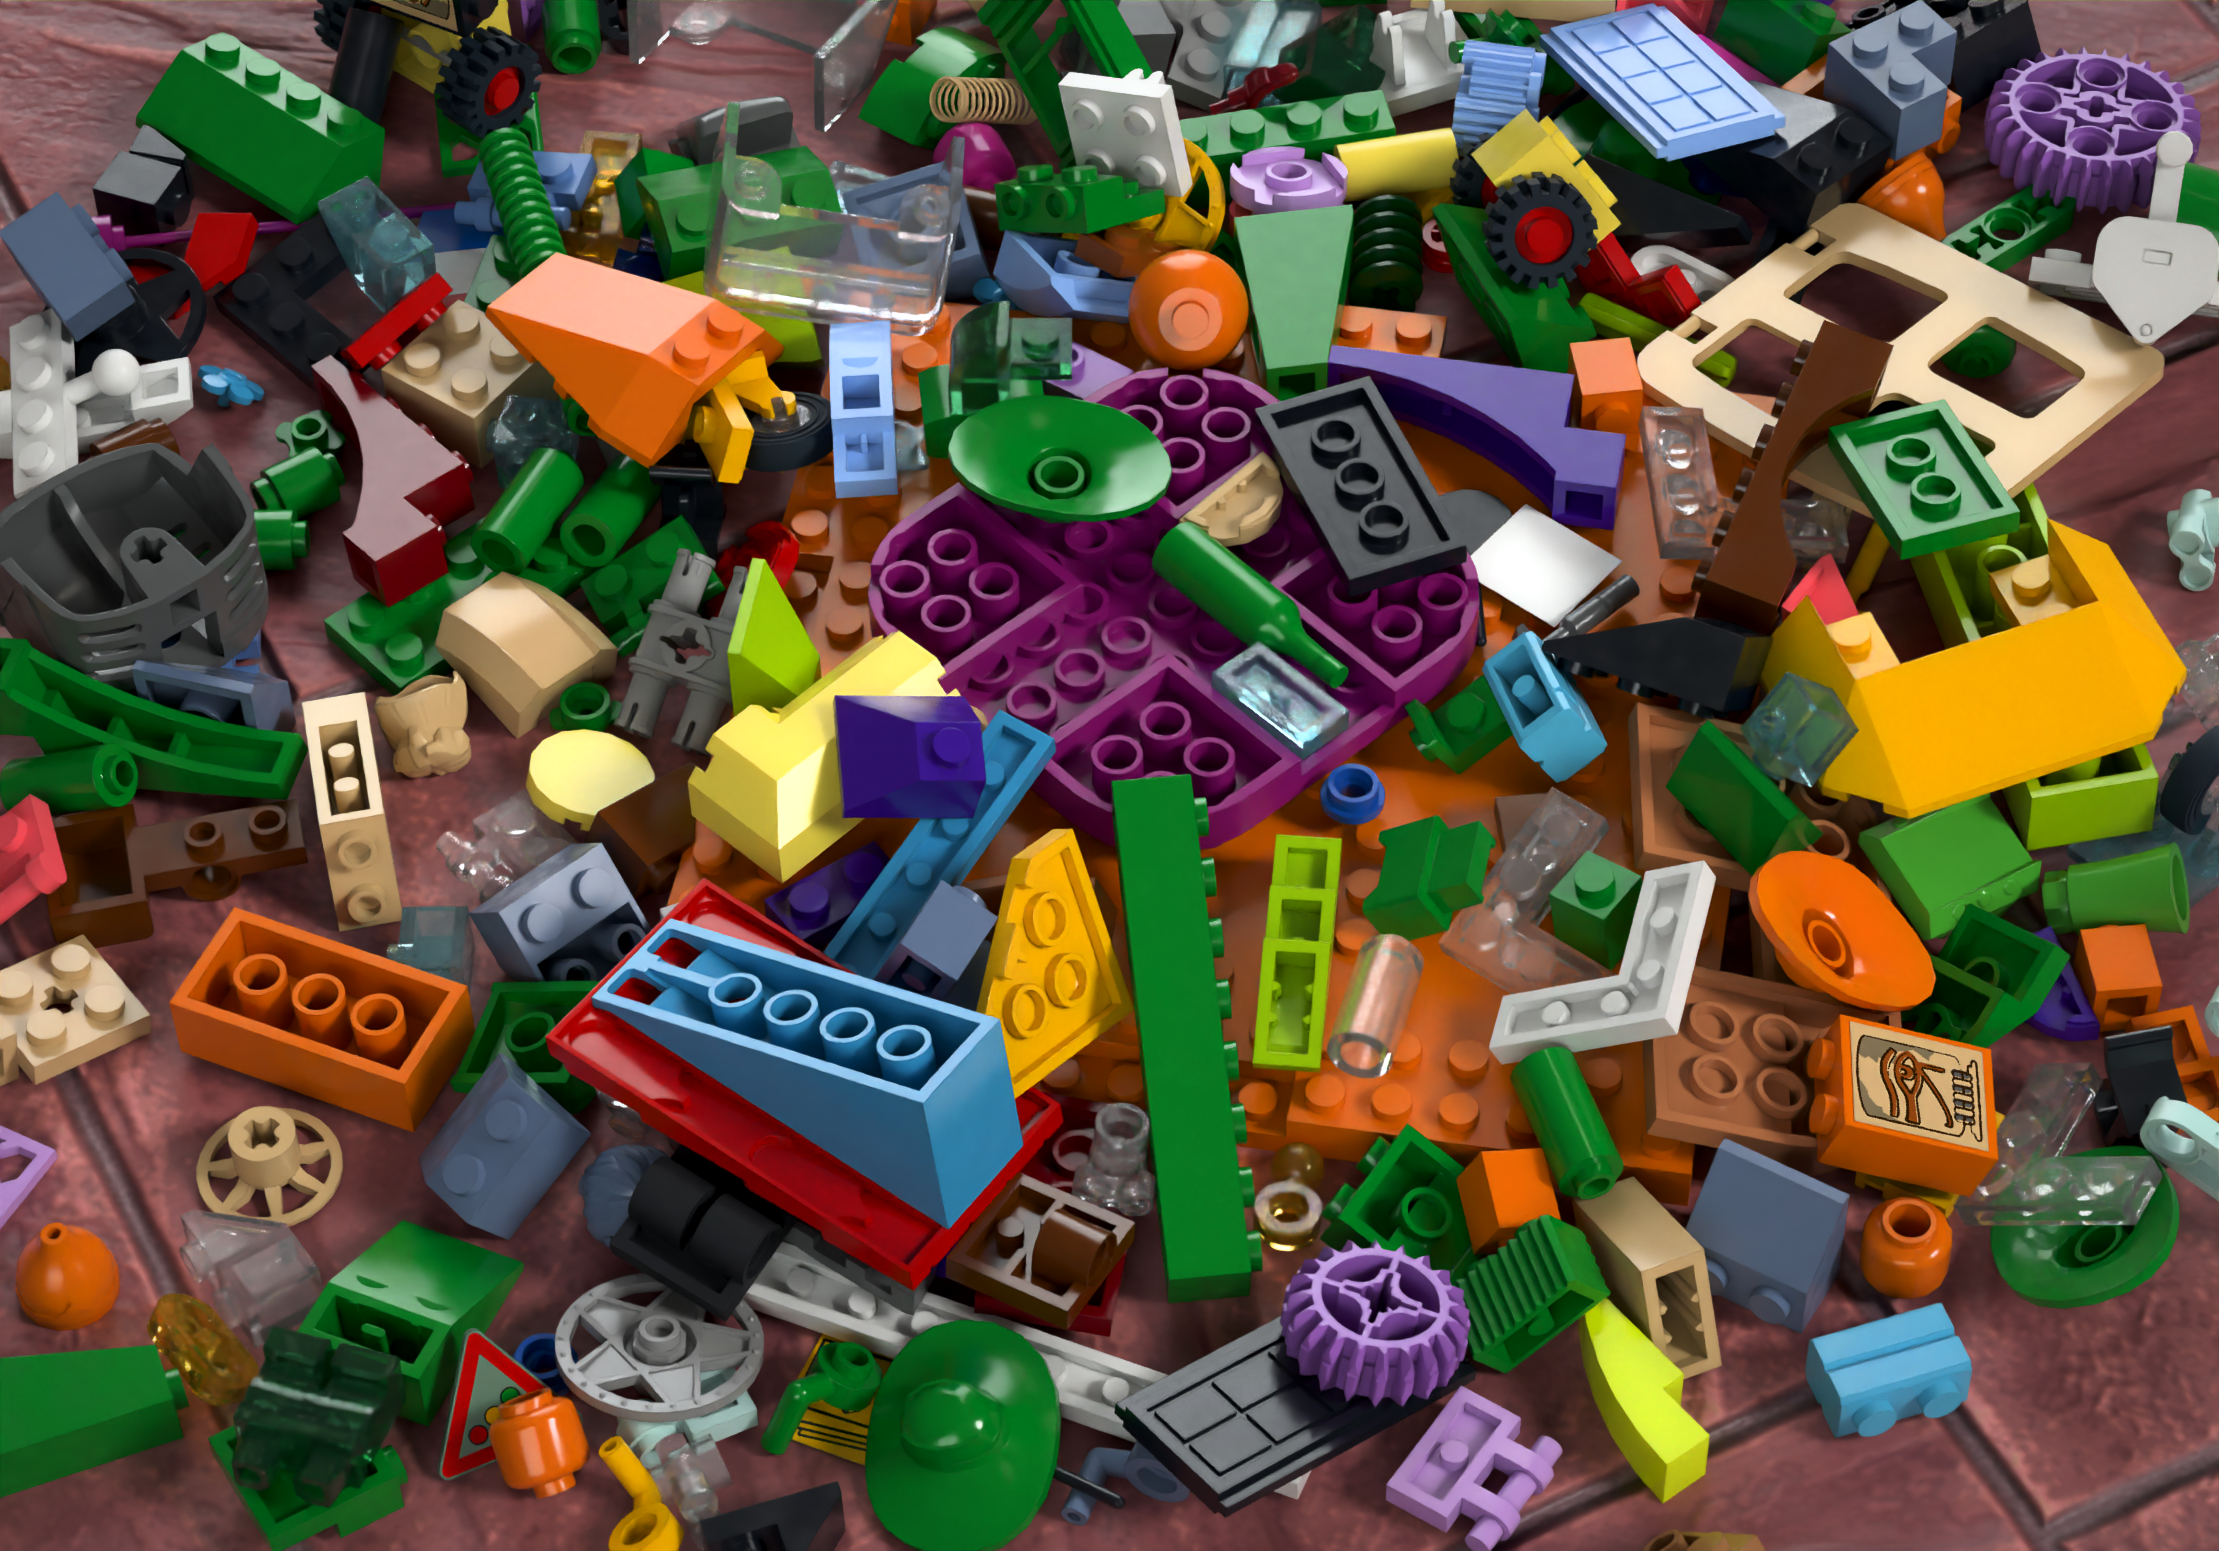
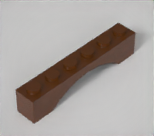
M1826 320L1823 321L1814 343L1805 339L1802 340L1790 374L1798 376L1795 384L1783 382L1771 412V416L1778 418L1777 424L1773 427L1764 423L1751 456L1752 459L1759 461L1755 470L1746 466L1743 468L1731 502L1739 504L1737 511L1732 513L1724 510L1711 543L1712 546L1719 548L1715 558L1706 554L1703 555L1694 576L1691 590L1701 593L1694 617H1715L1770 636L1780 614L1781 605L1786 600L1798 562L1785 532L1781 513V489L1792 471L1812 452L1828 443L1829 427L1867 418L1881 387L1894 345Z

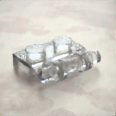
M523 789L472 820L474 836L478 840L476 843L471 840L464 841L455 831H448L438 839L436 848L446 858L448 871L458 881L462 883L469 882L480 893L479 900L483 904L570 844L579 843L558 822L550 819L534 805L529 793ZM501 863L512 875H498L492 868Z

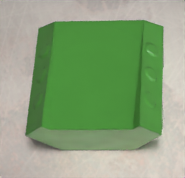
M1991 793L1911 819L1897 816L1859 833L1857 843L1922 940L1949 937L1969 903L2001 917L2017 900L2038 891L2042 860H2032L1991 800Z

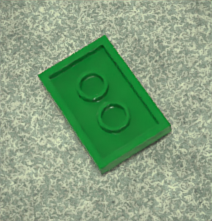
M1945 399L1829 427L1828 447L1900 560L2019 531L2020 510Z

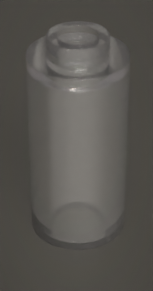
M1395 934L1375 935L1367 938L1360 946L1327 1045V1053L1330 1060L1345 1073L1360 1078H1376L1385 1075L1392 1067L1424 968V958L1421 952L1404 937Z

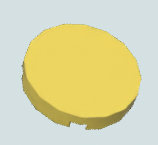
M587 729L562 731L542 740L531 753L526 788L533 804L550 819L564 825L565 818L573 822L581 823L580 830L589 831L598 811L654 781L655 774L647 757L631 743L610 733Z

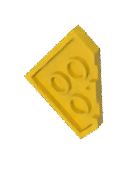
M1052 829L1011 858L976 1012L1000 1019L1015 1099L1134 1010L1073 829Z

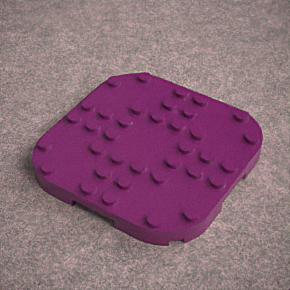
M1168 367L1141 371L1122 377L1083 399L1084 401L1099 403L1131 415L1148 427L1160 440L1170 458L1172 478L1165 496L1147 510L1121 519L1098 522L1048 523L1028 513L1018 512L993 504L973 491L970 492L958 482L900 521L880 543L870 564L871 578L868 588V605L872 638L883 635L884 639L889 634L900 631L937 657L946 671L944 675L937 679L946 695L956 688L971 706L984 713L988 725L1000 709L1055 739L1056 752L1030 789L1070 823L1104 844L1115 847L1111 813L1112 781L1191 774L1194 798L1206 797L1209 836L1199 837L1200 850L1216 848L1250 830L1409 716L1405 705L1416 698L1424 705L1452 684L1468 664L1475 649L1479 625V578L1473 560L1467 552L1466 563L1349 597L1280 473V481L1284 490L1280 517L1269 531L1246 544L1225 548L1291 598L1300 611L1302 626L1306 634L1345 665L1349 672L1345 681L1339 687L1333 689L1290 656L1284 654L1264 655L1253 651L1157 575L1152 568V558L1162 538L1172 528L1179 525L1180 518L1262 451L1272 459L1254 426V409L1280 401L1260 386L1233 374L1203 368L1202 378L1192 375H1177L1168 378Z

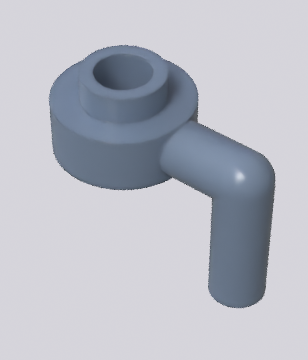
M1138 1441L1135 1442L1132 1451L1106 1447L1093 1448L1087 1454L1078 1473L1079 1476L1104 1487L1108 1476L1128 1479L1140 1492L1165 1502L1183 1501L1188 1498L1191 1492ZM1072 1488L1061 1510V1515L1069 1523L1083 1526L1087 1523L1097 1500Z

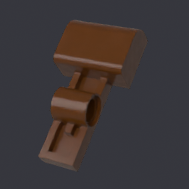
M297 798L142 827L138 826L133 804L52 818L67 874V881L52 894H46L49 920L53 935L60 944L82 934L94 948L144 940L154 933L149 892L181 886L184 888L185 893L195 900L204 902L219 901L233 895L239 889L242 881L241 875L308 863Z

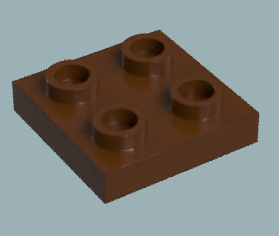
M1017 1172L984 1209L946 1257V1277L1067 1330L1134 1242L1135 1222Z

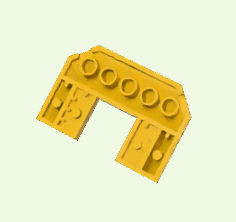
M2047 518V555L1989 573L1990 592L2011 625V629L1900 664L1870 611L1825 625L1809 596L1806 595L1771 635L1774 638L1759 681L1822 795L1845 802L1849 800L1851 795L1883 803V812L1911 819L2153 740L2163 722V711L2173 694L2178 695L2187 678V668L2108 544Z

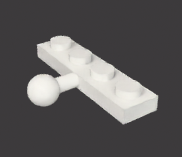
M51 308L37 315H31L20 323L9 327L13 491L16 499H19L55 475L78 465L76 404L100 393L112 397L125 396L136 388L140 380L141 371L138 361L132 354L122 349H110L101 353L94 361L92 371L75 378L74 338Z

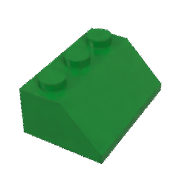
M807 146L636 178L635 184L665 281L787 244L793 254V258L800 260L837 252L845 219L829 168Z
M1440 203L1431 208L1456 282L1512 366L1567 373L1569 343L1586 342L1596 337L1597 334L1585 309L1581 305L1572 308L1567 302V299L1570 298V293L1563 278L1557 279L1559 287L1548 289L1545 283H1539L1538 289L1528 288L1523 281L1517 284L1509 279L1504 271H1501L1485 246L1484 241H1487V238L1482 232V221L1488 222L1489 218L1485 209Z

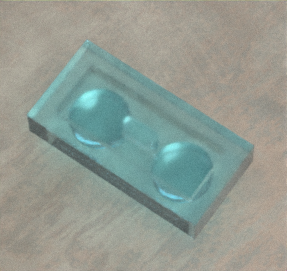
M1259 641L1212 672V687L1290 749L1301 760L1348 729L1349 710Z

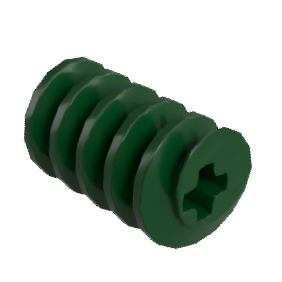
M1383 195L1373 197L1361 203L1354 210L1353 259L1348 289L1350 306L1414 313L1416 309L1415 302L1420 298L1423 291V249L1421 244L1423 241L1421 228L1423 217L1421 209L1414 201L1403 196Z

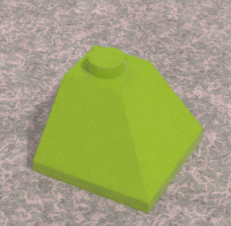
M752 558L727 651L734 717L750 705L762 706L770 713H772V707L782 709L822 678L819 653L766 560L760 558Z

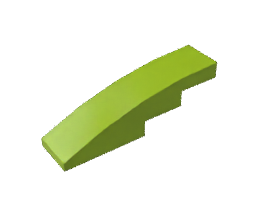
M1276 834L1266 935L1263 939L1252 1061L1253 1068L1320 1073L1342 855L1341 838Z

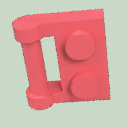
M31 794L0 817V926L41 893L52 894L67 881V874L49 806Z

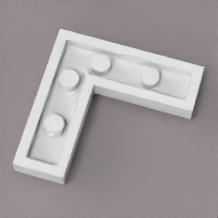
M1703 860L1645 872L1619 975L1503 996L1489 1045V1050L1501 1065L1520 1062L1530 1054L1550 1047H1563L1573 1053L1677 1035L1716 881V876L1706 862Z

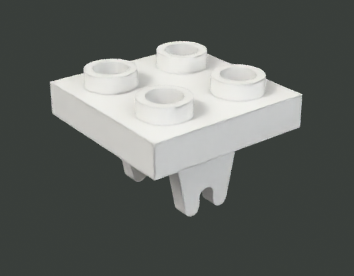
M1430 0L1428 9L1418 8L1394 16L1388 10L1378 13L1377 21L1340 31V50L1367 91L1383 89L1391 116L1395 117L1456 98L1461 74H1464L1465 64H1454L1451 62L1448 52L1449 44L1451 41L1469 38L1454 18L1453 11L1451 9L1445 11L1444 0Z
M1134 69L1123 79L1069 72L1058 84L1077 166H1097L1098 175H1121L1123 179L1135 178L1138 179L1139 188H1163L1164 195L1182 198L1191 188L1193 183L1172 85L1165 84L1163 72L1156 71L1147 79H1144L1142 69Z

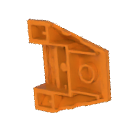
M557 252L488 305L485 316L530 364L538 360L555 379L553 389L563 400L572 397L589 415L587 426L600 439L648 469L683 440L692 406L696 401L754 352L763 351L766 367L768 368L782 356L784 346L765 329L717 299Z

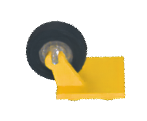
M762 350L754 352L726 376L754 429L744 470L783 473L815 463L833 450L830 402L817 394L781 391L768 377ZM689 423L687 424L683 440L679 444H684L685 439H694Z

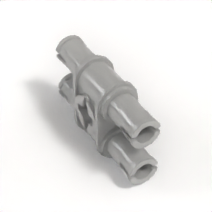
M678 548L677 557L661 600L654 599L653 604H649L647 611L651 614L635 657H630L628 660L630 665L629 671L633 673V677L618 718L614 721V726L635 735L636 732H639L641 737L652 739L653 730L669 687L674 688L677 684L686 686L685 688L690 691V695L675 736L672 737L670 743L685 751L692 753L695 750L697 755L709 757L710 753L705 748L713 733L718 729L726 705H733L727 651L748 576V569L742 566L734 567V574L718 618L711 617L709 621L701 618L697 610L712 569L715 568L716 561L697 552H694L692 556L690 555V550ZM701 645L711 655L701 654L700 657L691 655L686 660L676 649H697Z

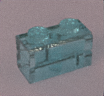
M1254 0L1223 67L1224 99L1228 98L1227 91L1241 86L1246 74L1254 69L1263 66L1271 68L1274 65L1287 62L1296 65L1299 71L1298 78L1294 82L1279 87L1267 94L1256 108L1294 103L1297 97L1306 98L1308 96L1313 79L1312 62L1313 60L1323 61L1330 36L1329 28L1322 26V7L1319 2L1312 0Z

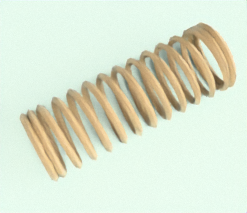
M944 76L933 84L930 91L929 104L935 118L941 122L1028 125L1037 119L1032 107L1029 114L1025 117L1028 109V99L1024 92L1025 107L1023 113L1018 118L1022 108V98L1018 87L1022 92L1023 90L1017 79ZM949 84L944 97V106L947 113L945 115L941 106V96L944 88ZM955 85L953 92L951 94V108L954 114L953 116L948 109L947 101L948 94L951 88ZM941 86L940 91H939V93H938V100H937L938 109H937V105H936V94H937V91H938L939 87ZM957 89H959L957 100L958 111L955 110L954 98ZM1014 90L1016 91L1018 97V108L1015 114ZM984 91V111L982 112V93ZM971 92V110L969 112V93ZM976 92L978 93V98H977V107H978V109H977V112L975 111V106H976V96H975V94H976ZM996 92H997V95H998V96H997V104H996V105H997V112H995V102H996L995 94H996ZM989 93H991V99H990V107H991V110H990V112L988 111V107H989V96H988V95H989ZM1002 93H1004V100H1003L1004 111H1003V113H1002V111H1001V108H1002Z

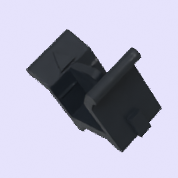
M685 439L684 444H677L658 461L657 466H650L649 478L652 484L661 486L663 516L659 529L682 515L694 530L709 558L716 561L718 543L727 512L726 504H724L723 482L717 481L699 443L695 442L694 439Z
M2171 1025L2104 1037V1060L2108 1078L2080 1083L2079 1089L2082 1097H2086L2092 1103L2105 1147L2137 1146L2146 1149L2140 1138V1130L2155 1102L2159 1098L2166 1096L2169 1098L2168 1100L2188 1103L2173 1059V1030ZM2165 1124L2174 1133H2177L2179 1130L2175 1126ZM2158 1160L2162 1164L2164 1169L2169 1168L2167 1165Z

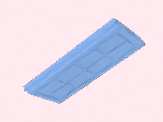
M1654 3L1555 26L1550 28V33L1539 36L1540 47L1656 159L1664 158L1668 162L1775 135V129L1785 127V116L1664 5L1657 7Z

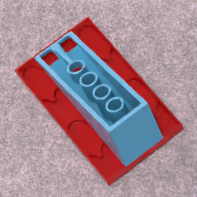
M705 878L545 1036L549 1054L563 1062L564 1068L570 1074L640 1114L642 1122L743 1179L744 1185L750 1191L820 1230L825 1241L912 1291L931 1272L930 1269L935 1267L967 1232L969 1225L975 1222L984 1209L1006 1186V1183L1017 1172H1020L1044 1145V1140H1048L1064 1122L1060 1103L1033 1086L1015 1099L1000 1019L858 976Z

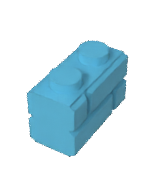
M1533 631L1523 632L1484 662L1485 665L1482 671L1518 746L1534 762H1538L1540 767L1556 783L1566 781L1602 754L1608 744L1580 688L1576 685L1577 682L1573 674L1557 667L1559 660L1557 655L1541 650L1543 641Z
M1936 1303L1809 1339L1805 1372L1806 1380L1818 1404L1821 1403L1822 1413L1834 1437L1838 1438L1855 1432L1864 1437H1872L1887 1431L1900 1419L1921 1413L1928 1418H1938L1954 1411L1961 1402L1967 1400L1972 1366L1959 1336H1955L1954 1326L1942 1303Z

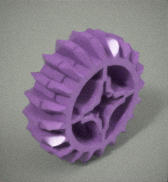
M1375 1239L1369 1248L1363 1249L1350 1240L1346 1242L1340 1252L1324 1246L1319 1257L1316 1259H1304L1302 1267L1297 1271V1275H1293L1291 1284L1287 1285L1280 1318V1325L1282 1326L1281 1335L1285 1337L1287 1345L1286 1355L1298 1359L1300 1375H1318L1321 1391L1335 1386L1344 1390L1346 1402L1356 1394L1369 1397L1374 1407L1377 1406L1383 1397H1390L1402 1407L1411 1394L1419 1398L1428 1399L1436 1386H1447L1449 1379L1454 1375L1455 1370L1458 1369L1460 1361H1463L1465 1357L1470 1329V1310L1465 1308L1463 1301L1464 1290L1452 1286L1450 1283V1271H1432L1429 1255L1417 1259L1406 1256L1404 1245L1396 1251L1385 1250L1381 1248Z

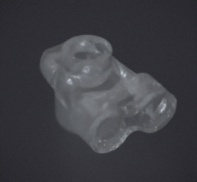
M1113 1103L1105 1106L1098 1112L1087 1162L1080 1164L1075 1169L1071 1195L1101 1208L1115 1207L1122 1213L1130 1216H1143L1152 1210L1156 1179L1147 1171L1150 1122L1142 1109L1129 1103Z
M682 1433L671 1434L661 1439L654 1448L661 1464L650 1468L649 1471L664 1504L667 1507L677 1504L696 1547L704 1551L700 1520L722 1514L717 1508L718 1498L715 1492L734 1483L710 1433L688 1443Z

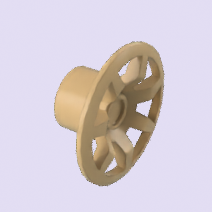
M257 1106L242 1112L236 1118L228 1121L209 1138L198 1159L196 1181L200 1196L206 1206L221 1220L246 1230H279L296 1225L312 1217L334 1196L343 1173V1155L338 1139L332 1130L320 1119L296 1109ZM295 1125L314 1132L322 1141L305 1145L299 1144ZM228 1141L232 1157L230 1159L213 1161L218 1150ZM330 1155L331 1168L324 1184L307 1174L300 1167V1164H313ZM239 1176L235 1188L222 1203L210 1187V1177L233 1179ZM288 1183L301 1193L315 1196L303 1207L283 1214L282 1187ZM257 1189L264 1191L271 1216L251 1217L236 1211L250 1201Z

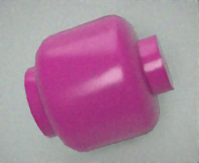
M965 123L954 126L943 135L934 149L932 164L954 158L962 184L995 190L994 184L1015 179L1017 170L1013 157L1000 134L989 125Z

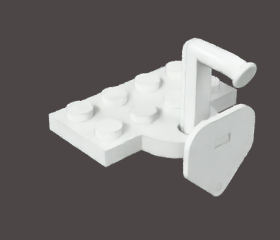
M2170 131L2163 134L2156 145V155L2158 158L2148 219L2124 216L2109 222L2098 236L2093 264L2080 263L2081 253L2062 249H2046L2044 258L2032 256L2028 286L2048 296L2107 303L2130 332L2134 342L2140 346L2154 344L2157 339L2190 315L2219 319V281H2217L2219 244L2213 234L2207 229L2198 225L2176 222L2184 167L2191 159L2193 153V144L2190 138L2182 132Z

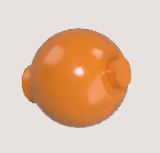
M1195 249L1172 251L1149 263L1134 282L1128 302L1130 328L1142 350L1156 362L1166 367L1183 371L1208 368L1225 359L1240 343L1249 317L1247 293L1234 269L1216 255Z

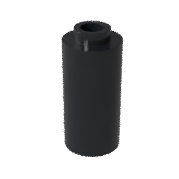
M348 7L328 95L344 105L358 110L364 117L380 125L404 21Z

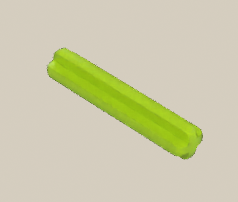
M1586 293L1577 304V306L1581 305L1585 309L1597 334L1608 339L1630 337L1633 350L1639 353L1666 330H1673V328L1595 293ZM1691 336L1686 338V340L1693 344L1700 341ZM1720 349L1698 365L1696 369L1721 387L1726 388L1736 375L1738 360L1734 355Z

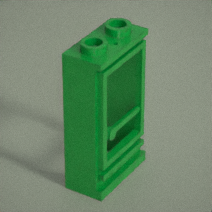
M987 0L978 11L977 16L982 25H988L991 29V33L998 42V46L1048 139L1061 159V162L1058 164L1060 171L1064 168L1077 166L1058 86L1062 80L1048 54L1064 35H1069L1073 31V25H1075L1102 76L1123 79L1134 69H1142L1144 79H1147L1153 73L1113 0H1061L1068 15L1067 17H1059L1055 24L1056 30L1043 45L1032 25L1053 0Z

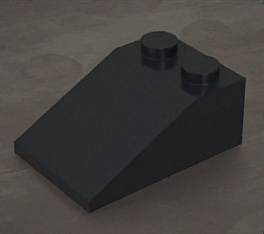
M1750 80L1748 83L1785 116V127L1775 129V135L1694 155L1793 238L1797 239L1809 230L1810 225L1840 204L1856 203L1867 190L1880 180L1893 142L1851 108Z

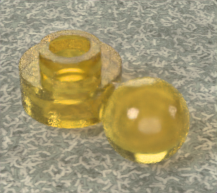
M1291 1142L1282 1146L1275 1153L1271 1162V1175L1275 1183L1262 1189L1255 1200L1253 1229L1259 1230L1260 1240L1274 1249L1283 1251L1300 1250L1311 1245L1320 1234L1322 1221L1320 1214L1323 1211L1321 1199L1314 1190L1322 1182L1325 1165L1319 1151L1308 1143Z

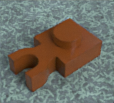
M1118 225L1106 230L1080 234L1074 255L1116 278L1139 276L1142 270L1153 260L1166 253L1180 250L1181 245L1173 241H1154L1156 232L1149 228L1134 230L1127 226Z

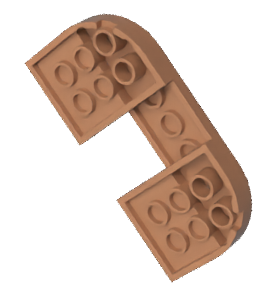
M1636 702L1628 717L1635 868L1651 871L1704 860L1716 876L1715 885L1749 893L1752 876L1665 787L1698 729L1709 720L1735 742L1824 833L1815 843L1801 851L1830 855L1855 866L1891 902L1890 890L1857 843L1859 833L1879 825V821L1866 798L1851 795L1847 802L1822 795L1791 738L1756 727L1714 718L1713 720L1682 711ZM1748 898L1753 977L1694 966L1678 1034L1642 1041L1647 1134L1718 1148L1724 1138L1810 1177L1830 1173L1840 1168L1817 1162L1816 1134L1812 1133L1809 1128L1810 1111L1815 1099L1814 1078H1810L1807 1074V1059L1810 1048L1815 1039L1825 1036L1839 1014L1902 1028L1900 1011L1887 1012L1860 1008L1842 1002L1828 993H1819L1795 984L1788 978L1776 959L1774 946L1755 919Z

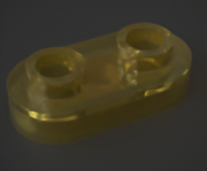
M170 1293L160 1297L147 1322V1332L157 1349L167 1357L174 1367L178 1368L179 1373L191 1386L194 1394L204 1402L212 1405H225L244 1401L259 1374L258 1364L250 1352L220 1316L203 1301L179 1293Z

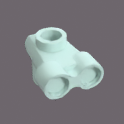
M2194 489L2183 496L2179 510L2168 511L2167 527L2170 538L2169 548L2181 561L2179 572L2181 584L2192 591H2203L2209 588L2214 580L2216 568L2214 554L2215 548L2219 547V497L2212 498L2210 491Z

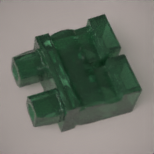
M272 1326L263 1346L264 1363L259 1374L251 1381L244 1401L240 1402L233 1415L238 1440L231 1462L235 1482L239 1486L263 1491L270 1488L279 1469L296 1473L293 1479L296 1495L307 1503L329 1508L345 1485L358 1489L361 1488L368 1474L367 1465L378 1453L406 1401L399 1356L340 1342L333 1355L330 1339Z

